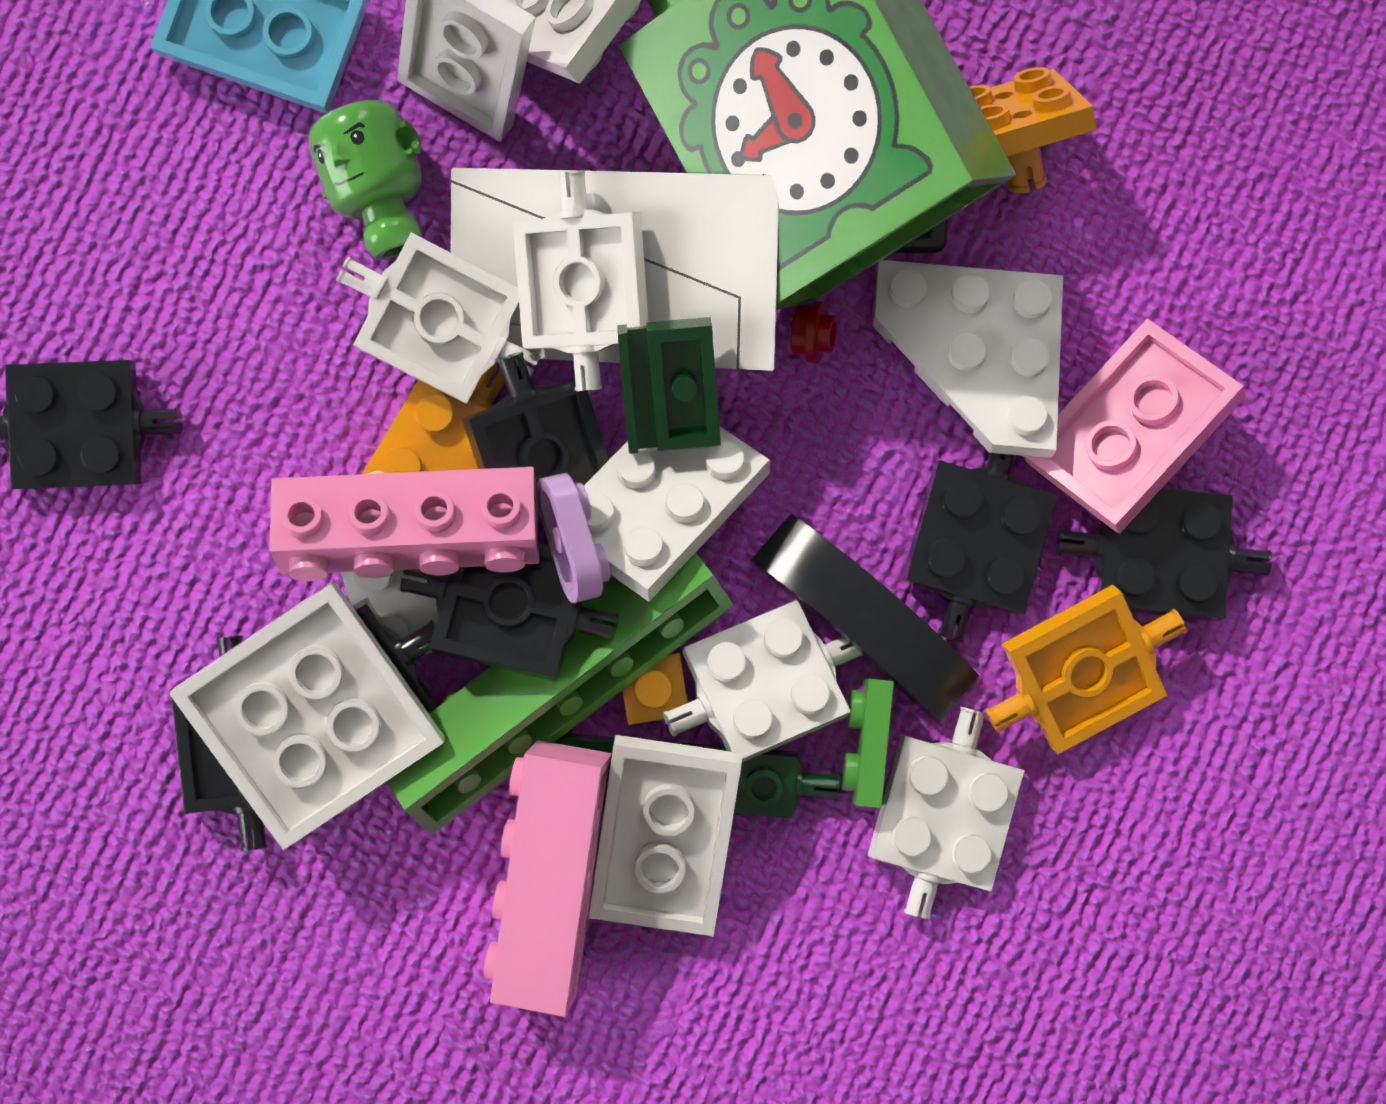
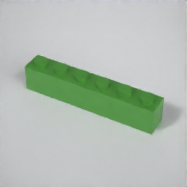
M696 553L650 602L612 575L609 581L603 582L600 597L582 601V607L619 614L618 625L615 628L616 633L612 641L608 638L576 631L574 638L566 647L557 682L490 666V668L461 690L447 696L440 706L429 713L445 736L444 743L387 781L403 809L433 835L508 778L512 773L515 759L517 757L524 758V754L537 740L554 743L731 608L733 603Z

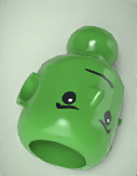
M381 100L354 102L341 106L320 117L310 129L309 148L324 190L323 198L327 199L332 210L338 215L349 219H363L366 227L363 234L364 245L371 256L378 260L399 256L411 232L422 237L421 226L418 220L408 213L405 206L407 202L417 195L421 187L422 173L416 156L421 152V142L416 130L408 121L403 120L400 112L395 107Z

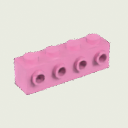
M517 467L271 478L270 553L281 575H289V577L300 581H317L326 578L328 573L354 572L356 575L365 578H383L391 575L393 570L420 569L423 573L430 575H448L457 572L459 567L485 566L488 570L494 572H514L522 569L524 564H539L538 504L534 468Z
M537 740L524 754V758L517 757L515 759L510 778L509 792L510 795L519 796L515 820H507L501 842V856L510 858L507 881L500 880L497 885L492 908V917L501 919L498 942L491 941L484 965V979L493 980L490 1003L565 1017L577 996L612 753Z

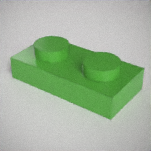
M864 679L863 690H852L849 705L851 712L848 715V727L858 728L859 730L856 754L845 753L842 790L852 791L851 803L856 806L881 808L894 681Z

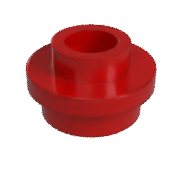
M814 301L811 306L799 305L793 317L791 328L792 353L805 356L806 361L810 363H819L823 353L832 352L836 343L837 317L836 315H828L826 302Z

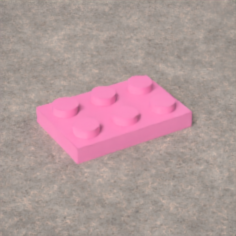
M1146 319L1058 414L1057 447L1053 457L1024 456V459L1033 469L1120 534L1246 397L1244 386L1155 323Z

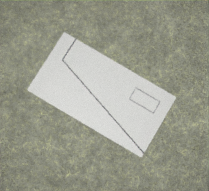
M452 168L451 253L518 288L512 222L542 220L555 212L562 211L558 172L576 170ZM585 171L587 209H593L605 214L641 212L649 322L711 317L715 368L772 371L775 358L779 198L773 176ZM518 302L510 318L507 340L523 348ZM618 344L598 351L599 362L620 363ZM555 348L526 349L535 355H540V359L574 361L573 353H566Z

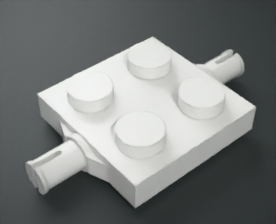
M585 171L558 172L562 211L555 212L542 220L512 222L523 349L555 348L566 353H573L575 391L602 389L598 351L618 344L617 325L627 324V327L646 326V322H649L641 212L605 214L593 209H587Z
M412 232L397 260L383 271L382 275L352 260L348 256L343 264V268L364 278V280L343 270H340L337 276V282H341L370 297L368 317L353 346L467 404L480 377L495 362L498 363L497 359L504 356L508 357V355L523 352L525 362L535 367L541 357L507 340L510 318L519 302L517 287ZM527 366L529 375L531 376L534 369Z
M795 600L684 647L682 654L695 680L696 700L670 711H665L663 716L666 724H670L669 731L673 737L707 722L709 727L721 737L726 750L742 753V762H745L848 717L851 711L836 682L835 667L864 655L843 637L824 644L812 631L798 600Z
M960 707L961 711L952 743H928L911 737L900 736L867 855L873 859L898 865L909 874L915 876L904 912L930 920V913L939 883H962L992 891L1024 774L1022 769L994 762L981 751L975 750L986 714L965 707Z

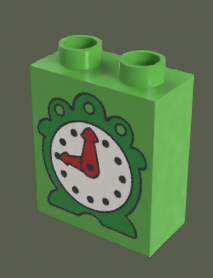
M646 0L656 18L619 44L624 57L687 173L773 176L779 199L776 310L817 301L1017 176L922 0Z

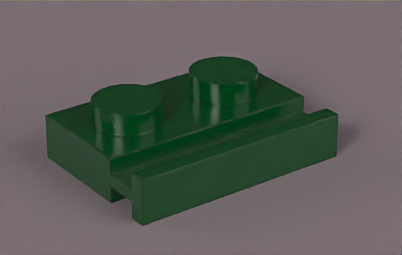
M711 317L646 322V326L627 327V324L617 325L629 454L638 453V449L657 448V451L721 446Z

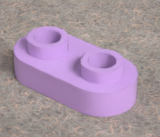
M567 473L540 478L536 487L538 509L565 595L572 603L600 597L603 582H607L610 579V566L603 546L600 543L594 544L587 521L591 518V506L584 485L582 483L574 484L572 478Z

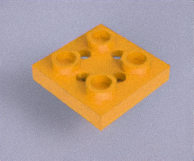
M1044 67L1026 69L1015 74L1013 81L994 87L987 85L969 86L1017 176L1007 181L1008 190L1012 193L1030 192L1028 179L1033 180L1035 190L1046 185L1047 178L1042 164L1041 146L1097 130L1093 105L1054 69L1049 70Z

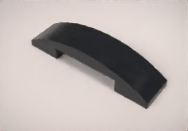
M790 514L750 560L751 563L794 600L802 601L894 681L896 688L937 723L941 722L979 677L977 672L905 603L839 548L794 515Z

